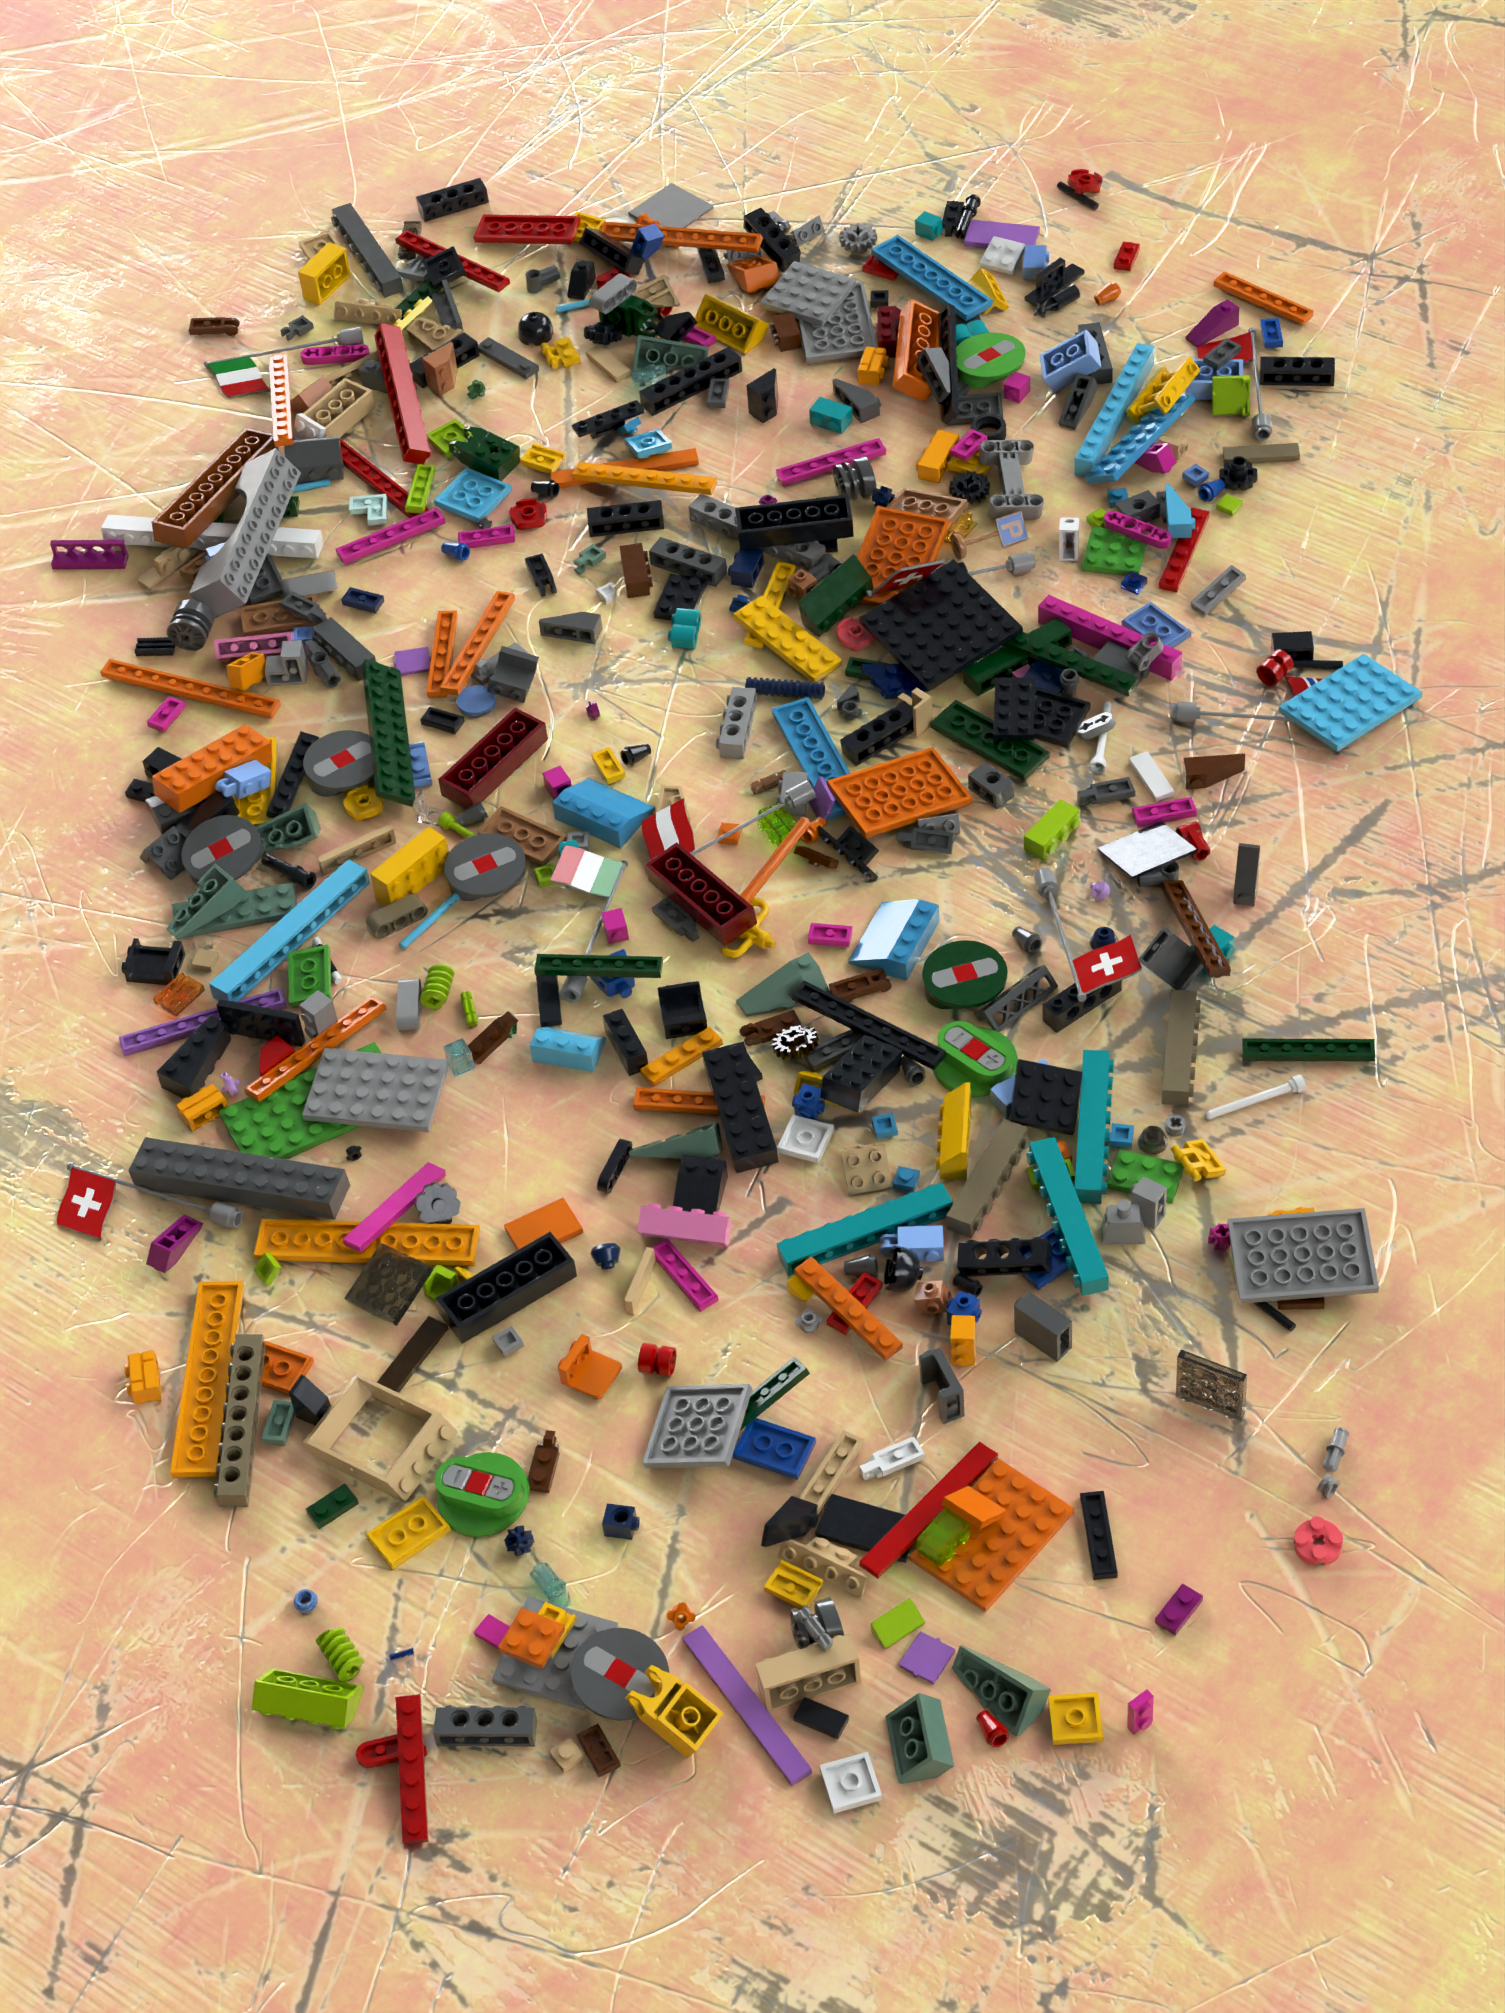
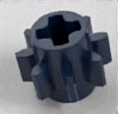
M881 486L880 489H875L872 494V501L875 502L874 507H887L895 498V495L892 494V489Z
M523 1525L507 1530L508 1535L504 1541L508 1552L514 1551L515 1556H522L524 1553L531 1552V1547L535 1543L531 1530L524 1531Z

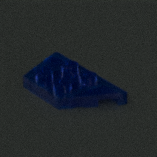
M862 664L861 672L868 674L873 686L880 691V694L885 699H898V696L902 693L912 698V691L916 688L926 693V690L900 664Z

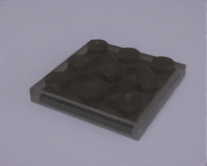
M380 1243L344 1299L348 1303L397 1326L433 1269L415 1258Z
M1180 1350L1177 1356L1176 1397L1185 1402L1200 1405L1206 1410L1221 1413L1227 1418L1242 1421L1245 1415L1247 1374Z

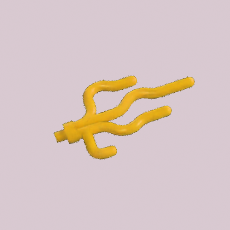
M753 898L749 903L752 906L761 908V911L756 916L757 924L738 937L745 939L738 949L722 948L721 953L729 958L741 957L752 944L762 949H767L768 947L773 949L776 946V941L772 940V935L759 928V925L769 913L767 902L759 898Z

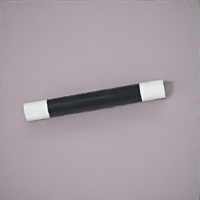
M318 937L312 939L314 947L323 946ZM331 960V977L335 984H340L342 978Z

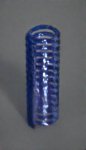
M414 1648L402 1650L399 1653H392L389 1655L390 1660L414 1655Z

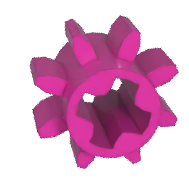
M1218 1223L1215 1228L1210 1227L1208 1244H1213L1214 1250L1226 1252L1231 1246L1228 1225Z

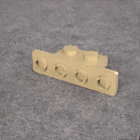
M359 299L355 303L337 301L335 302L334 318L380 325V323L393 325L398 319L402 320V310L392 308V305H387L385 301H375V303L369 302V299Z
M172 545L154 559L155 566L138 578V583L148 589H152L201 550L197 548H180Z
M817 1536L806 1546L792 1539L781 1542L778 1554L779 1559L858 1597L864 1594L868 1576L852 1568L856 1565L858 1556L851 1553L848 1549L840 1548L829 1543L828 1540Z

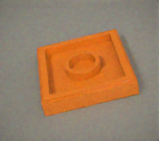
M970 1486L945 1496L942 1501V1506L978 1529L1004 1518L1007 1511Z

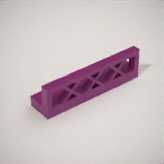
M51 540L50 543L53 552L52 569H125L129 557L124 540ZM94 546H99L100 548H102V549H104V550H103V551H97V550H95L93 547H94ZM120 546L121 551H115L111 547ZM57 547H64L67 551H58ZM75 547H82L85 551H79Z

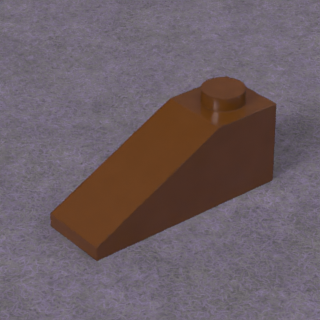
M1245 753L1184 758L1183 774L1186 789L1207 788L1244 771Z

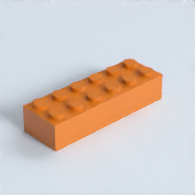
M911 299L900 312L892 388L925 402L932 391L916 362V358L924 348H939V312Z
M244 724L153 775L154 795L181 813L216 793L215 785L219 780L224 779L225 771L252 760H257L263 765L273 761L271 742Z

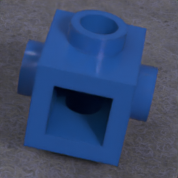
M803 1083L798 1095L795 1094L793 1097L792 1107H794L795 1115L817 1120L819 1114H822L825 1109V1099L820 1098L821 1088Z
M959 1291L956 1297L951 1298L947 1305V1324L951 1326L952 1315L975 1316V1322H978L982 1314L980 1299L972 1294Z

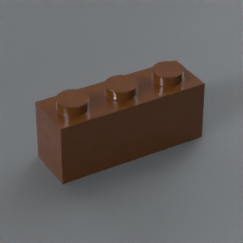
M642 543L620 546L627 597L633 598L650 595L649 587H653L651 575H647L651 574L649 563H645L648 561L647 550H643Z

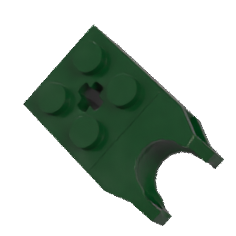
M630 295L609 313L604 314L599 311L600 322L612 323L617 328H621L623 330L622 335L631 337V335L636 337L643 335L654 338L657 336L655 331L652 333L646 332V330H654L653 328L656 324L649 318H653L658 313V310L645 299Z
M467 426L463 430L464 437L468 441H451L449 443V451L461 463L469 466V469L499 481H503L520 463V446L482 428Z

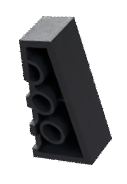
M210 1015L156 1071L161 1088L183 1099L189 1098L204 1087L208 1075L212 1074L215 1069L216 1061L220 1060L231 1041L227 1023Z

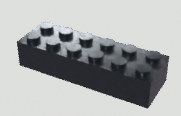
M848 494L735 508L740 550L854 537Z
M744 1041L703 1051L704 1068L736 1173L778 1163L777 1147Z
M548 1232L436 1297L438 1312L463 1344L577 1277L575 1262L555 1236Z

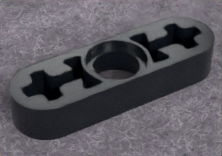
M618 1140L597 1182L598 1191L611 1193L630 1157L631 1141Z

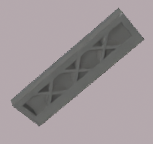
M447 279L442 280L443 292L432 294V300L442 326L445 324L455 330L457 328L463 330L462 321Z
M1045 965L1036 967L975 1013L978 1021L986 1019L993 1030L1000 1032L1056 989L1058 984ZM1042 977H1045L1050 984V987L1047 989L1039 988ZM1027 989L1034 991L1033 1000L1031 1001L1024 1000L1025 990ZM1011 1001L1019 1002L1016 1013L1009 1012ZM995 1013L1003 1014V1020L999 1026L992 1018Z

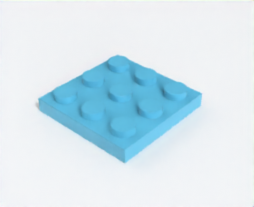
M466 467L434 500V503L439 508L479 523L482 518L487 517L512 491V487L507 483Z

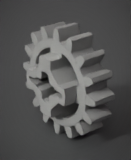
M857 223L855 226L850 224L849 228L844 227V231H840L839 235L841 247H845L846 251L851 249V253L854 251L860 253L862 250L867 252V248L872 249V245H876V229H872L871 225L866 227V223L863 225Z

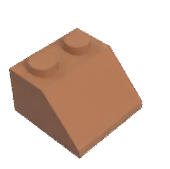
M450 342L422 358L427 387L439 396L455 387L458 370L453 343Z
M324 375L291 400V410L298 414H303L333 389Z

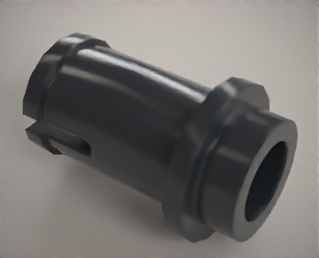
M960 1272L955 1275L952 1282L954 1286L975 1297H978L983 1289L979 1280L974 1281Z

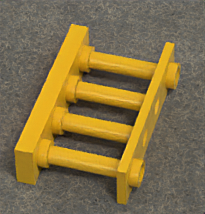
M1191 356L1187 357L1178 370L1169 373L1165 366L1159 368L1125 412L1135 425L1153 409L1159 408L1163 415L1166 414L1201 370Z

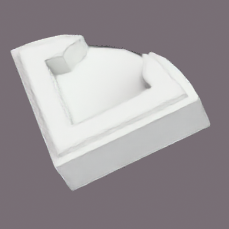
M613 582L596 589V595L606 605L612 602L615 597Z

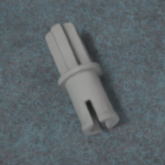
M1335 1428L1331 1443L1326 1447L1327 1455L1323 1468L1327 1472H1335L1341 1456L1345 1454L1344 1446L1349 1432L1344 1428Z

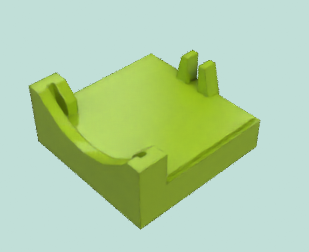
M1250 375L1212 376V415L1242 414V416H1250Z

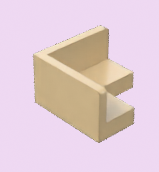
M916 688L912 691V698L904 693L899 695L898 704L906 701L913 708L914 732L911 735L918 738L931 727L933 714L932 697Z

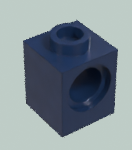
M607 1503L602 1521L604 1536L632 1540L634 1531H638L640 1517L636 1516L635 1507Z

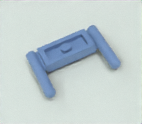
M424 741L409 744L414 788L432 785Z

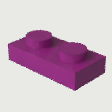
M1182 1583L1156 1616L1155 1623L1176 1636L1203 1601V1595Z

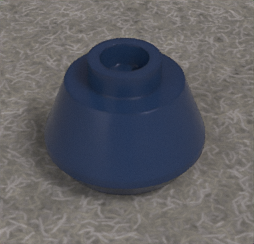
M1100 927L1095 930L1090 938V946L1095 950L1119 940L1111 928Z
M616 1243L601 1244L593 1247L590 1255L596 1265L601 1266V1269H611L619 1261L621 1248Z

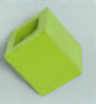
M439 1264L422 1282L425 1296L435 1302L436 1297L458 1285L456 1273Z

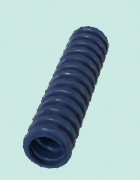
M748 677L745 688H755L756 693L759 695L764 693L766 696L768 694H771V696L777 694V696L783 695V697L789 695V697L795 696V698L799 696L805 698L807 696L809 699L811 697L813 699H817V697L823 699L825 695L824 682L818 684V682L812 683V681L806 683V681L800 682L796 680L794 682V680H790L788 682L787 679H784V681L778 679L776 681L769 678L764 680L763 678L757 679V677H754L752 679Z

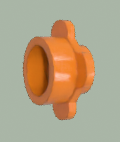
M681 1602L667 1612V1619L672 1620L677 1630H683L686 1624L695 1621L696 1615L690 1612L686 1603Z

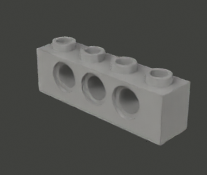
M732 687L731 695H727L728 707L724 709V723L720 724L721 736L717 737L716 748L720 751V757L744 759L757 705L755 688Z

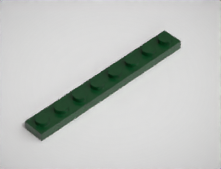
M1025 632L1002 645L1059 669H1074L1079 674V677L1127 696L1131 694L1139 683L1138 677Z

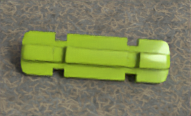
M470 991L462 992L460 996L467 1026H477L478 1019L472 993Z

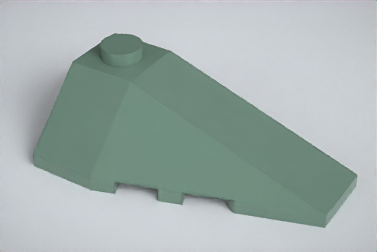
M304 803L256 826V829L263 843L264 851L306 844L318 838L321 827L316 812L308 804Z
M963 1645L959 1646L952 1669L969 1689H973L981 1699L979 1702L984 1708L987 1707L995 1718L1007 1727L1009 1732L1020 1736L1043 1712L1051 1689L1037 1680Z

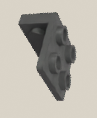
M173 826L145 848L140 859L144 863L151 859L172 880L185 869L181 855L186 839Z

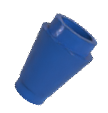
M1218 479L1202 484L1198 489V496L1203 501H1212L1225 488L1224 481Z
M444 542L442 544V553L458 561L466 560L470 555V548L465 543Z

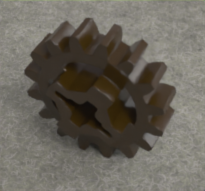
M801 1025L790 1026L789 1030L783 1029L781 1034H776L777 1038L772 1039L774 1053H776L777 1057H782V1060L787 1057L790 1060L801 1059V1055L808 1056L809 1051H815V1047L819 1046L817 1031L814 1028H809V1025L803 1028Z

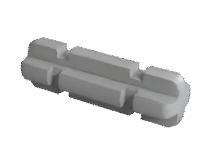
M806 1607L799 1610L797 1618L805 1625V1629L814 1641L818 1642L821 1650L826 1651L831 1648L833 1640L825 1633L826 1631L818 1620L812 1616L811 1611Z

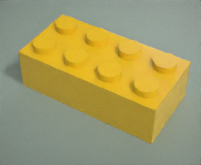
M428 826L372 871L370 876L376 901L385 907L409 894H417L444 871V863L449 854L446 837Z

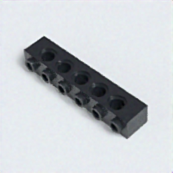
M727 347L640 390L641 406L654 416L708 389L711 379H728L742 372L741 357L733 349Z

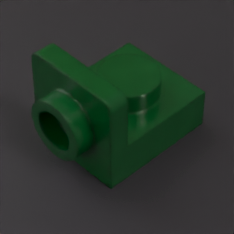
M291 496L283 517H298L299 496Z

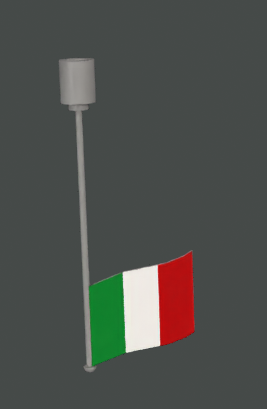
M359 326L340 330V334H337V338L217 361H205L204 366L211 369L218 380L222 392L229 399L271 391V389L263 381L258 367L251 359L252 357L338 342L342 346L364 344L362 329Z
M565 846L549 882L564 884L590 895L608 898L603 912H606L624 869L628 866V861L611 860L581 848ZM602 914L595 928V931L593 933V936L588 945L585 955L590 954L595 939L598 935V932L603 922ZM567 976L560 991V996L567 1002H578L588 981L587 976Z

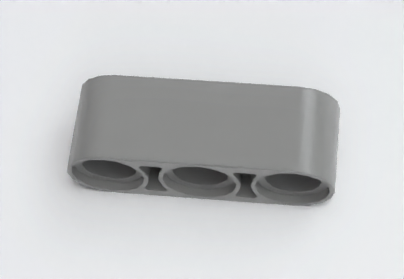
M623 274L616 275L592 294L589 300L590 307L604 314L609 313L635 292L637 282Z
M334 570L280 580L284 598L291 592L304 596L338 589Z
M420 978L398 980L396 1010L398 1031L420 1029V996L422 994Z

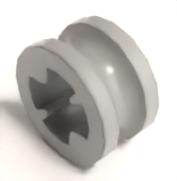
M1179 1115L1169 1116L1165 1123L1166 1133L1175 1137L1182 1135L1185 1131V1119Z
M1329 1473L1320 1481L1317 1491L1320 1493L1324 1492V1496L1330 1498L1338 1489L1340 1480L1333 1479V1476Z

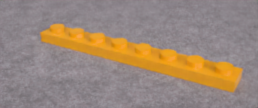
M579 462L572 473L574 480L712 495L717 485L716 477Z

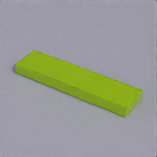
M417 464L405 512L424 513L435 474V466Z

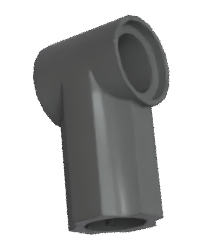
M552 265L540 271L536 269L527 271V291L538 293L542 290V286L559 280L560 272L558 268Z
M826 553L819 559L817 565L806 572L811 573L819 584L842 563L829 553Z
M1174 861L1137 877L1139 887L1162 885V881L1179 880L1178 863Z

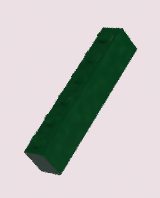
M1055 618L1028 633L1063 648L1072 644V630L1059 618ZM1005 646L963 670L964 684L977 696H980L995 687V678H1012V672L1027 664L1031 667L1036 659Z

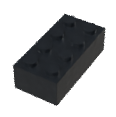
M864 1035L822 1077L820 1098L859 1113L900 1071L903 1050Z

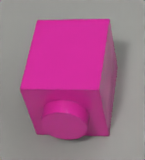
M1018 372L1010 375L1003 384L1004 398L1021 403L1030 392V376Z
M561 766L542 773L544 786L554 800L564 789L572 786L570 778Z
M622 908L601 912L608 943L612 944L629 940Z

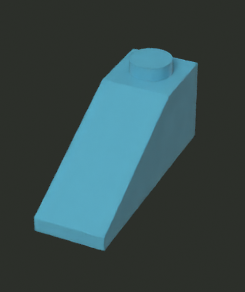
M1165 484L1168 532H1170L1171 538H1191L1192 530L1195 529V518H1191V510L1169 484Z

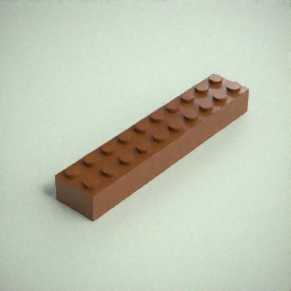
M244 428L151 522L154 541L187 549L240 495L235 490V486L245 464L275 448L279 451V447H275L274 434Z

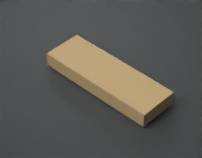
M601 344L586 351V356L614 381L619 382L631 375V370Z
M645 1248L624 1298L627 1314H635L655 1266L656 1258L653 1248Z

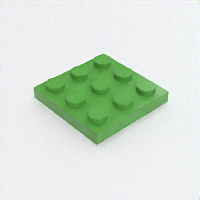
M1092 527L1082 562V571L1139 577L1147 544L1108 528Z

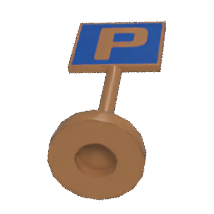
M1022 511L995 519L998 531L965 541L959 533L951 534V547L957 559L960 560L966 557V546L998 535L1002 547L1028 539Z

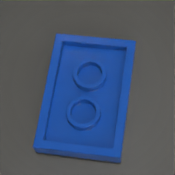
M1053 1228L1039 1236L1047 1238L1052 1246L1051 1273L1022 1274L1037 1290L1068 1271L1066 1252L1062 1253L1059 1245L1060 1236L1059 1234L1055 1235ZM1031 1252L1026 1253L1023 1257L1029 1256Z
M755 1418L743 1431L734 1449L733 1459L798 1480L816 1444V1438Z

